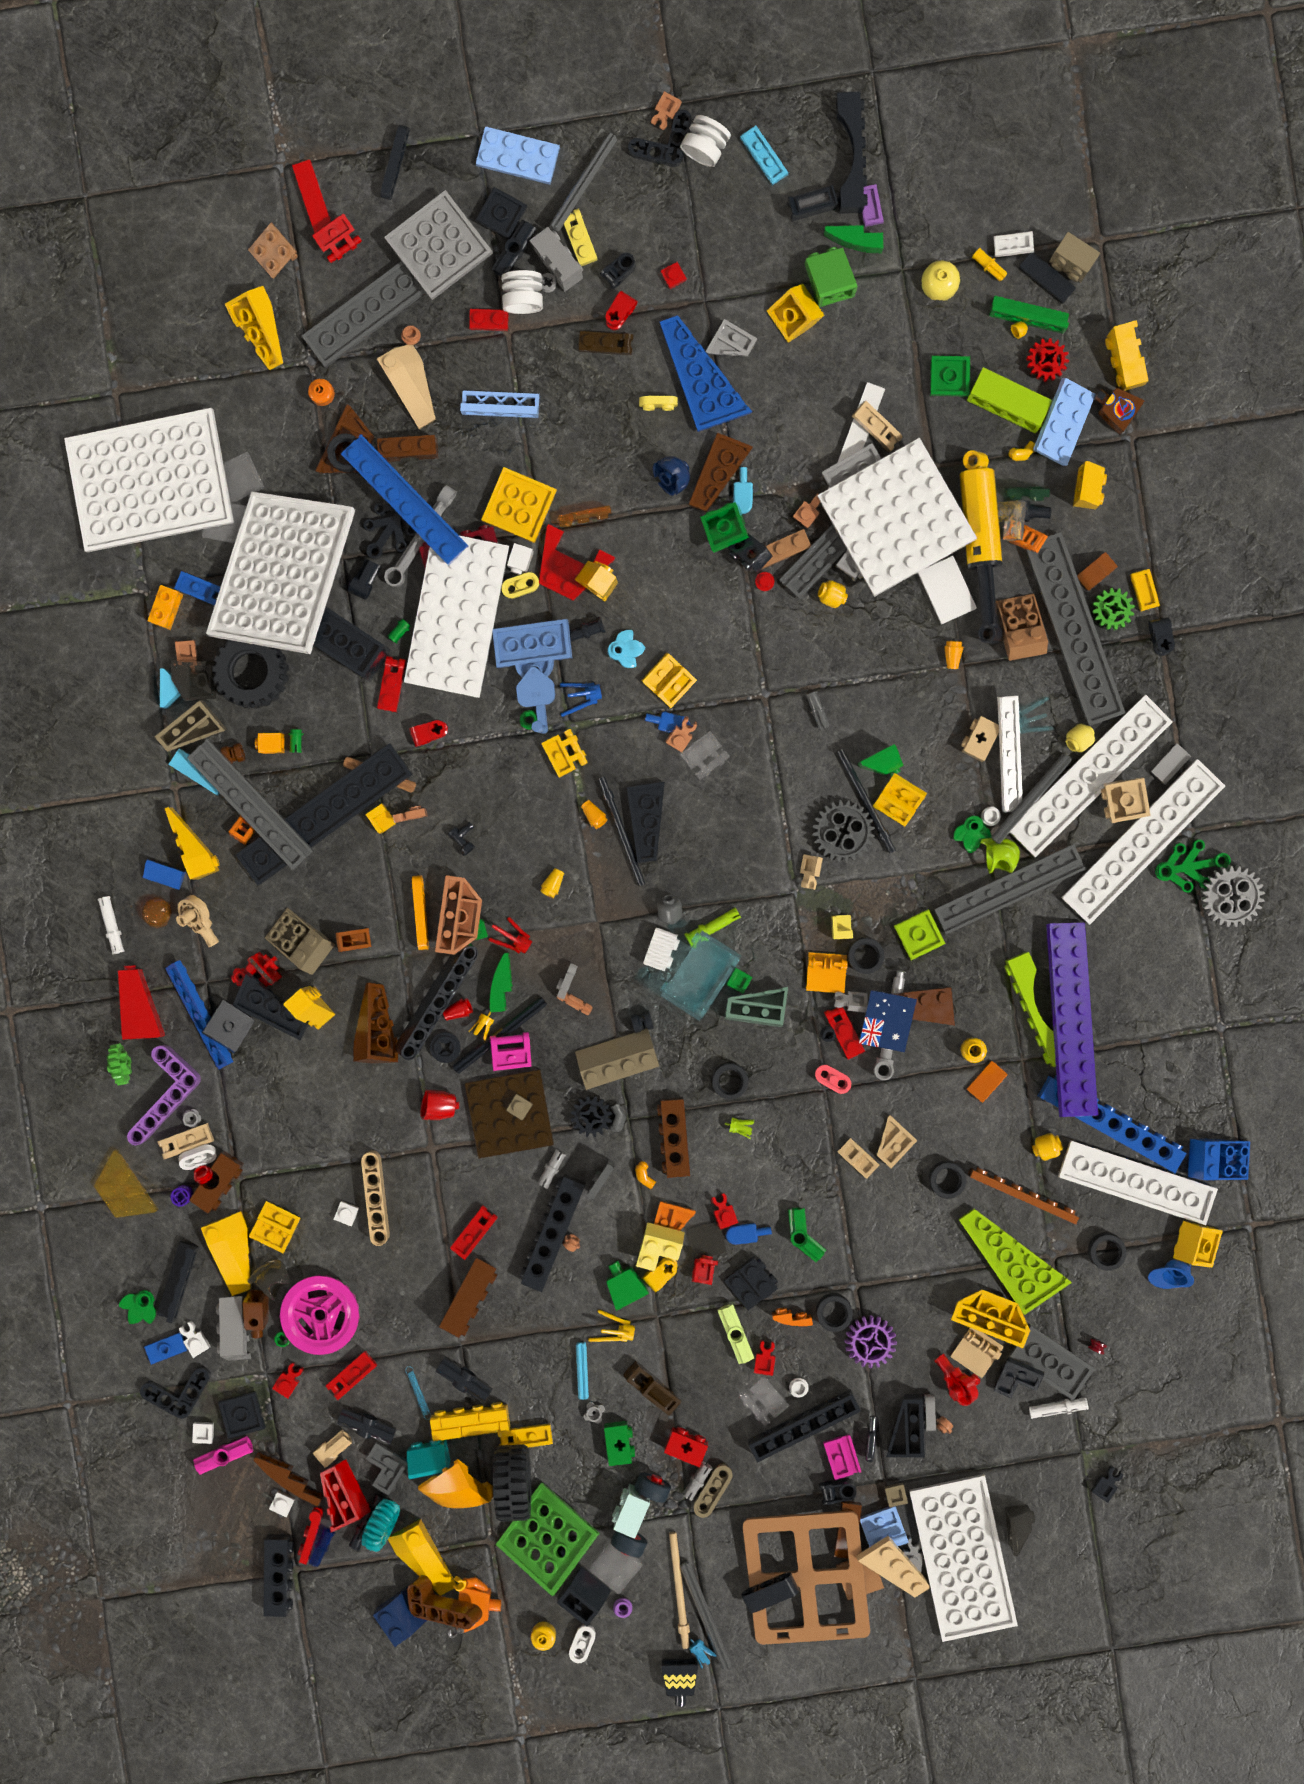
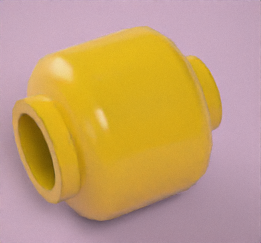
M828 580L826 583L823 582L818 591L820 602L832 608L845 604L848 597L845 586L832 580Z
M968 1038L961 1045V1055L971 1063L982 1061L987 1054L985 1043L978 1038Z
M1052 1133L1037 1137L1035 1145L1032 1146L1035 1156H1040L1043 1161L1058 1157L1060 1151L1063 1150L1059 1137Z
M544 1621L537 1623L531 1633L533 1646L538 1650L545 1651L554 1645L556 1630L553 1625Z

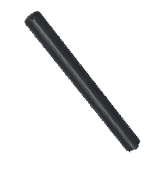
M540 997L491 1036H508L547 1005L546 1001ZM490 1037L453 1065L456 1073L460 1074L491 1049Z

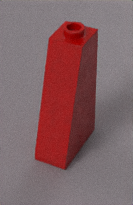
M136 965L124 966V970H118L122 1040L165 1036L142 969H136Z

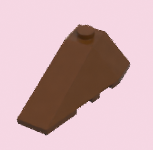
M366 983L354 1038L353 1062H398V1052L395 1049L398 1040L393 1034L392 1026L394 1024L393 1020L389 1018V1004L384 985Z

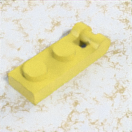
M579 208L575 209L565 221L564 227L578 263L584 266L598 259ZM576 220L578 225L571 227L570 222Z

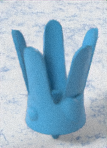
M691 1639L693 1644L689 1650L691 1653H694L702 1669L701 1662L707 1665L710 1664V1660L704 1651L710 1656L715 1657L717 1655L707 1648L701 1639L695 1642Z

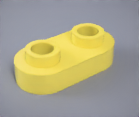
M642 396L639 398V406L643 407L645 411H653L655 408L672 411L674 407L678 406V398L675 396Z
M530 572L507 579L502 584V592L509 599L532 593L538 589L539 579L534 573ZM532 580L533 585L527 586L526 582ZM510 586L515 587V591L512 593L508 591Z

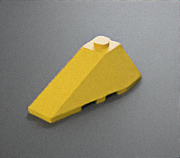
M264 286L249 290L225 303L236 327H241L245 333V339L253 343L256 347L257 355L267 368L271 370L283 364L272 304Z
M165 808L171 829L174 833L178 834L175 841L177 846L184 852L181 858L189 878L201 879L219 871L218 866H220L217 856H213L212 852L173 808Z
M240 1211L208 1223L201 1228L207 1246L232 1296L251 1289L248 1227Z

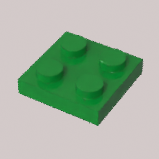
M931 356L930 396L969 397L970 356Z

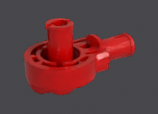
M945 1354L934 1360L945 1374L943 1379L947 1382L949 1395L954 1401H957L962 1406H968L978 1398L976 1386L980 1384V1379L976 1374L973 1373L968 1376L962 1373L959 1367L954 1368Z

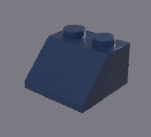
M408 1587L376 1607L373 1614L394 1647L409 1638L427 1621L414 1617L411 1614L408 1603Z

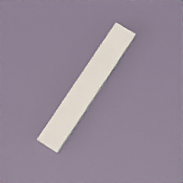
M867 382L859 406L863 401H867L874 409L878 410L885 389ZM853 419L838 462L864 448L869 432L855 419Z
M1016 695L997 697L1002 812L1005 813L1013 812L1022 801L1018 696Z

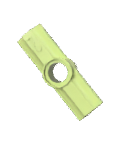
M733 1303L717 1309L738 1363L742 1364L754 1359ZM733 1330L741 1332L738 1338H733L730 1334Z

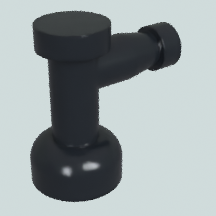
M470 822L460 830L456 827L448 833V836L450 838L453 837L461 847L460 853L463 856L475 848L472 842L467 843L463 838L474 828Z

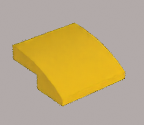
M666 653L641 681L665 704L672 708L697 680L669 653Z
M894 773L873 807L901 825L906 826L927 793Z
M266 1201L249 1238L284 1254L301 1218Z

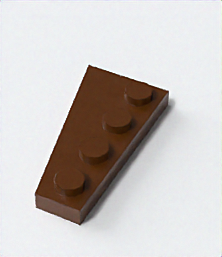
M717 432L689 505L707 512L753 449V446Z

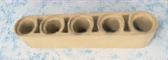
M371 1150L363 1155L361 1164L370 1240L374 1245L381 1246L388 1240L390 1232L381 1156L377 1151ZM368 1155L375 1157V1164L371 1165L367 1162ZM369 1175H376L378 1182L375 1184L371 1183ZM371 1194H378L380 1202H373ZM376 1212L380 1213L382 1221H376L373 1218V1214ZM378 1231L382 1232L385 1236L384 1240H378L375 1233Z

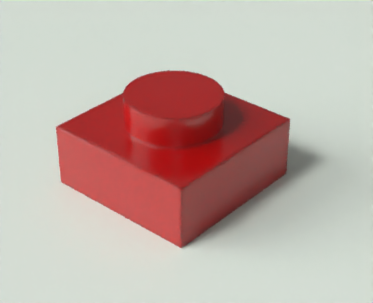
M678 262L661 270V275L669 289L687 281Z

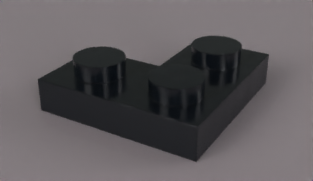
M1008 1357L994 1386V1392L1012 1399L1018 1384L1037 1391L1044 1377V1372Z

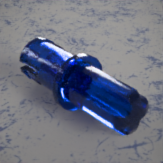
M324 1528L319 1541L314 1545L315 1549L309 1559V1564L314 1567L320 1565L325 1552L329 1550L328 1546L335 1532H331L329 1528Z

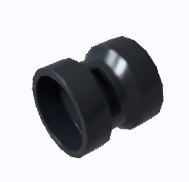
M649 1010L644 1011L640 1015H630L635 1034L640 1033L643 1029H654Z

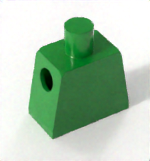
M619 1261L608 1265L612 1276L608 1277L606 1282L616 1311L649 1294V1289L631 1266L622 1269Z

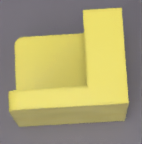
M831 916L832 939L853 938L851 916Z

